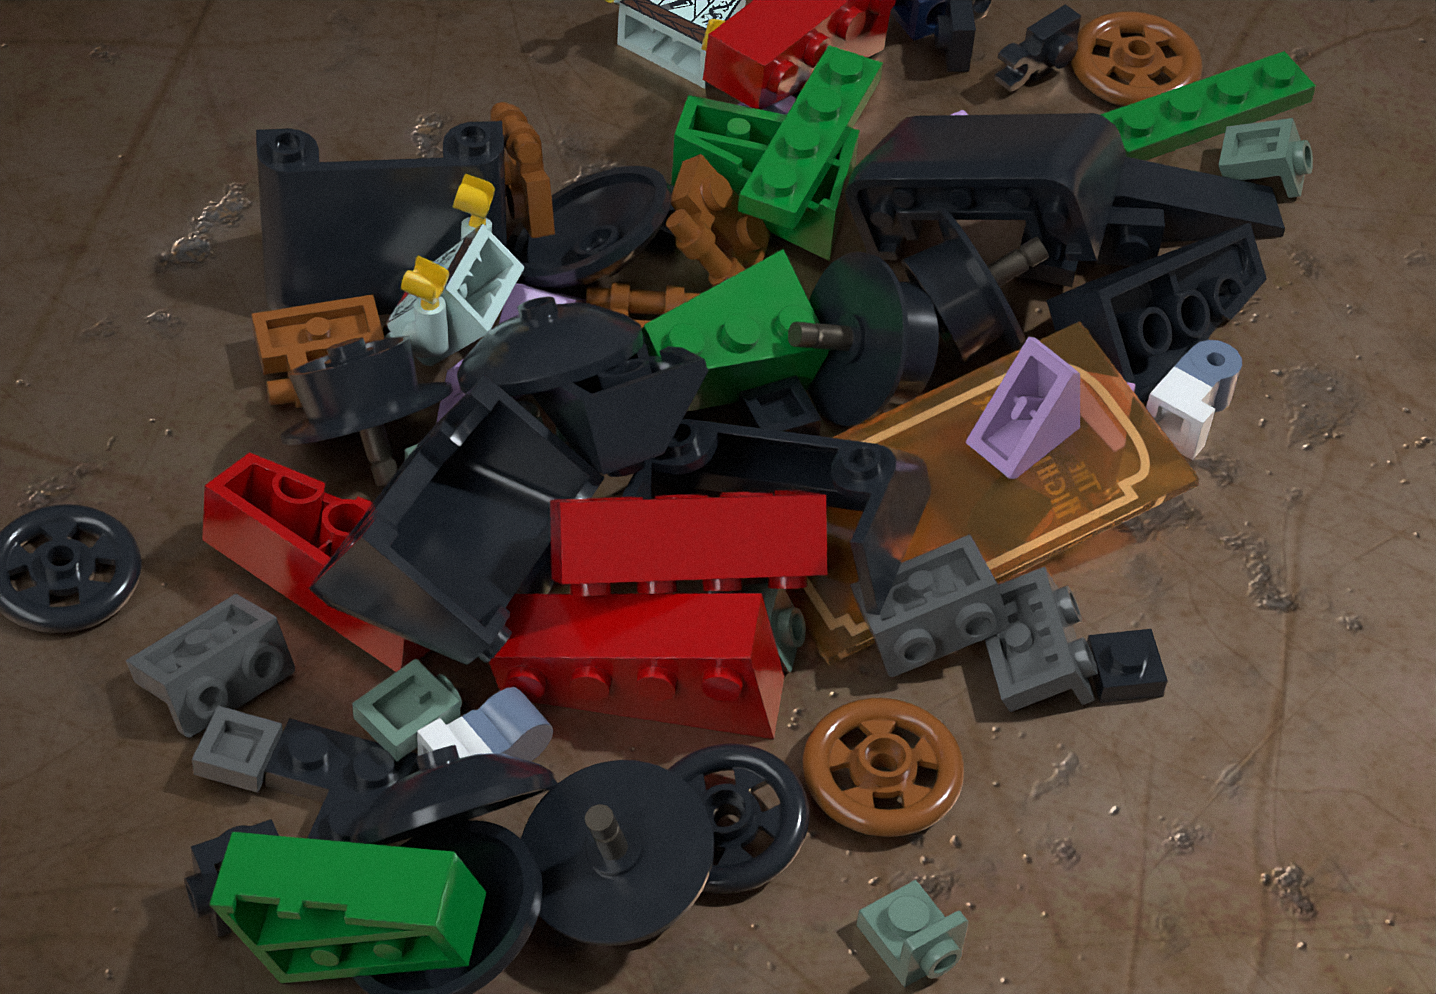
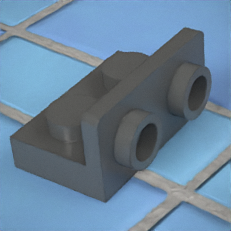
M970 534L902 562L880 615L867 614L860 582L857 581L850 584L855 602L877 644L884 667L890 677L898 676L1007 630L1010 626L998 584Z
M1045 566L999 584V591L1010 626L1007 630L986 638L985 642L1001 700L1010 712L1069 689L1073 690L1082 705L1095 701L1089 677L1097 675L1098 669L1085 638L1077 639L1073 625L1082 622V616L1070 587L1067 585L1058 588Z
M234 594L126 660L134 682L167 703L178 731L186 737H192L207 728L218 706L235 710L295 671L293 659L276 616L238 594Z

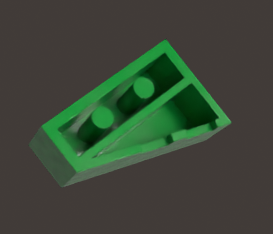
M688 95L674 134L671 185L675 186L683 161L702 154L712 167L727 179L731 188L739 196L786 115ZM851 130L794 230L763 220L767 229L772 234L830 261L847 204L845 191L856 164L860 130Z
M784 249L646 323L642 328L644 343L646 344L649 356L661 357L660 350L673 346L682 347L705 359L708 373L687 411L739 402L740 391L792 376H797L804 390H808L830 352L828 349L793 347L789 343L788 330L793 322L820 324Z
M232 832L209 905L280 983L468 966L486 891L456 853L451 851Z

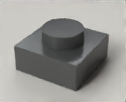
M218 706L192 758L194 775L258 793L265 779L264 771L283 733L282 723Z

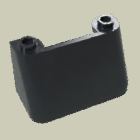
M1096 113L912 116L900 121L859 162L850 176L845 195L867 253L876 255L882 260H898L903 245V237L905 236L906 240H918L924 223L923 220H937L936 211L943 207L955 220H1025L1031 239L1037 236L1040 241H1044L1045 234L1047 233L1065 243L1067 246L1065 254L1068 261H1097L1126 152L1116 126L1102 115Z
M502 121L466 122L451 128L444 136L443 158L320 162L317 142L306 132L291 128L256 130L265 292L268 306L272 310L373 295L378 315H391L404 293L401 290L403 277L408 270L413 271L416 257L419 255L433 262L461 240L462 221L471 217V214L453 208V203L465 174L486 180L494 186L495 192L486 218L492 222V234L507 248Z
M484 375L413 449L318 573L308 589L331 608L468 665L477 657L487 663L499 652L512 634V631L505 626L511 613L506 609V606L551 542L550 500L591 498L605 477L489 377Z

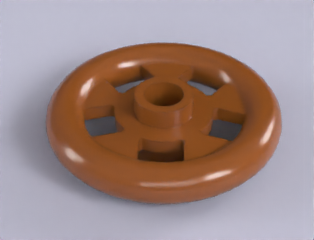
M1135 11L1105 14L1085 24L1078 32V50L1071 60L1075 75L1086 89L1102 100L1120 107L1199 81L1202 75V56L1193 39L1183 29L1159 16ZM1121 34H1140L1143 35V37L1133 36L1122 38ZM1095 45L1109 47V57L1093 55L1092 52ZM1168 46L1177 56L1165 58L1160 47ZM1112 72H1115V74L1119 78L1130 83L1126 85L1118 81H1115L1108 76ZM1163 72L1172 80L1163 85H1157L1151 79Z
M861 699L832 710L814 727L806 742L803 753L804 778L815 802L828 816L838 823L868 835L883 837L903 836L922 831L934 825L953 807L960 795L964 781L963 756L951 731L928 711L897 699ZM896 727L908 730L920 738L913 749L910 748L903 738L892 734ZM859 728L868 737L854 750H849L839 739L853 729ZM918 766L937 770V778L932 789L914 785ZM875 767H886L891 771H879ZM848 768L851 779L857 787L842 791L834 781L831 772ZM900 796L902 798L903 808L891 810L874 808L873 797L893 798Z

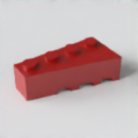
M753 0L708 34L702 80L747 106L762 110L801 91L828 45L867 58L884 50L890 12L896 0Z
M250 452L204 486L202 536L204 542L395 672L414 659L419 660L430 651L426 647L329 607L308 589L315 577L373 502L359 496L353 500L341 499L325 492L324 482Z
M775 490V496H773V493L724 492L720 494V497L708 498V495L676 494L655 496V499L628 496L550 500L552 580L560 584H570V595L573 596L611 594V583L637 582V593L677 592V580L701 579L703 591L742 590V578L767 577L768 588L796 589L808 587L807 576L827 575L825 494L801 490Z
M762 593L609 594L600 596L515 594L506 606V609L511 613L505 626L512 631V634L499 652L489 661L500 691L515 687L521 690L529 701L533 703L774 739L785 675Z

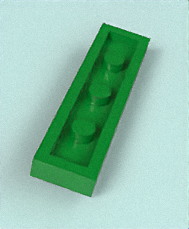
M828 45L741 190L738 202L739 212L791 230L795 229L879 84L883 66L882 62Z
M1283 51L1101 115L1118 129L1126 157L1147 161L1223 134L1228 126L1251 124L1311 103L1316 85L1291 57Z

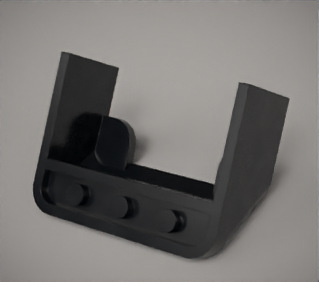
M682 419L665 453L645 460V467L633 473L622 497L632 496L643 497V499H655V496L692 494L694 488L718 492L773 493V496H775V490H801L825 494L826 507L863 512L850 543L867 614L880 615L931 495V484L927 465L923 459L915 454L868 442Z

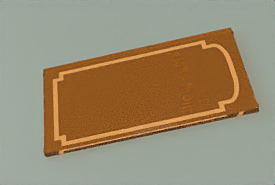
M1080 321L1039 340L1080 373V428L1016 479L1006 477L965 442L1020 350L885 412L865 424H860L832 437L875 443L919 456L926 463L931 484V495L902 562L970 534L997 583L1199 486V477L1089 334L1088 329ZM826 507L827 575L807 576L808 587L785 589L795 608H799L802 612L806 630L818 647L820 656L825 658L828 665L876 643L850 588V584L859 581L850 541L863 512Z

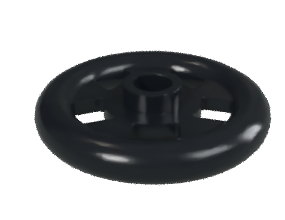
M52 505L30 511L18 517L0 531V613L20 626L46 633L79 631L107 620L122 609L130 600L140 580L142 558L134 536L115 517L98 509L82 505ZM77 531L92 534L99 539L93 547L89 548L84 543L71 538ZM42 534L50 540L39 546L33 553H28L22 547L31 539ZM61 560L71 561L64 566L53 565V563ZM96 564L115 565V572L109 583L92 580L96 572ZM29 571L31 581L35 586L17 592L11 584L10 576ZM79 593V604L50 607L49 597L51 595L69 596Z
M736 743L718 744L696 750L678 760L668 769L682 778L697 793L707 810L712 824L714 850L724 852L718 865H712L710 875L702 890L703 892L732 894L748 891L771 881L793 862L807 834L809 804L803 785L797 775L783 760L766 750L750 745ZM720 771H734L735 785L719 784L706 790L704 776ZM766 785H770L777 794L780 804L765 812H761L758 801L751 793ZM726 815H734L740 819L731 826L720 827L716 825L718 820ZM759 831H764L774 840L766 850L753 858L742 848L750 844L756 838Z

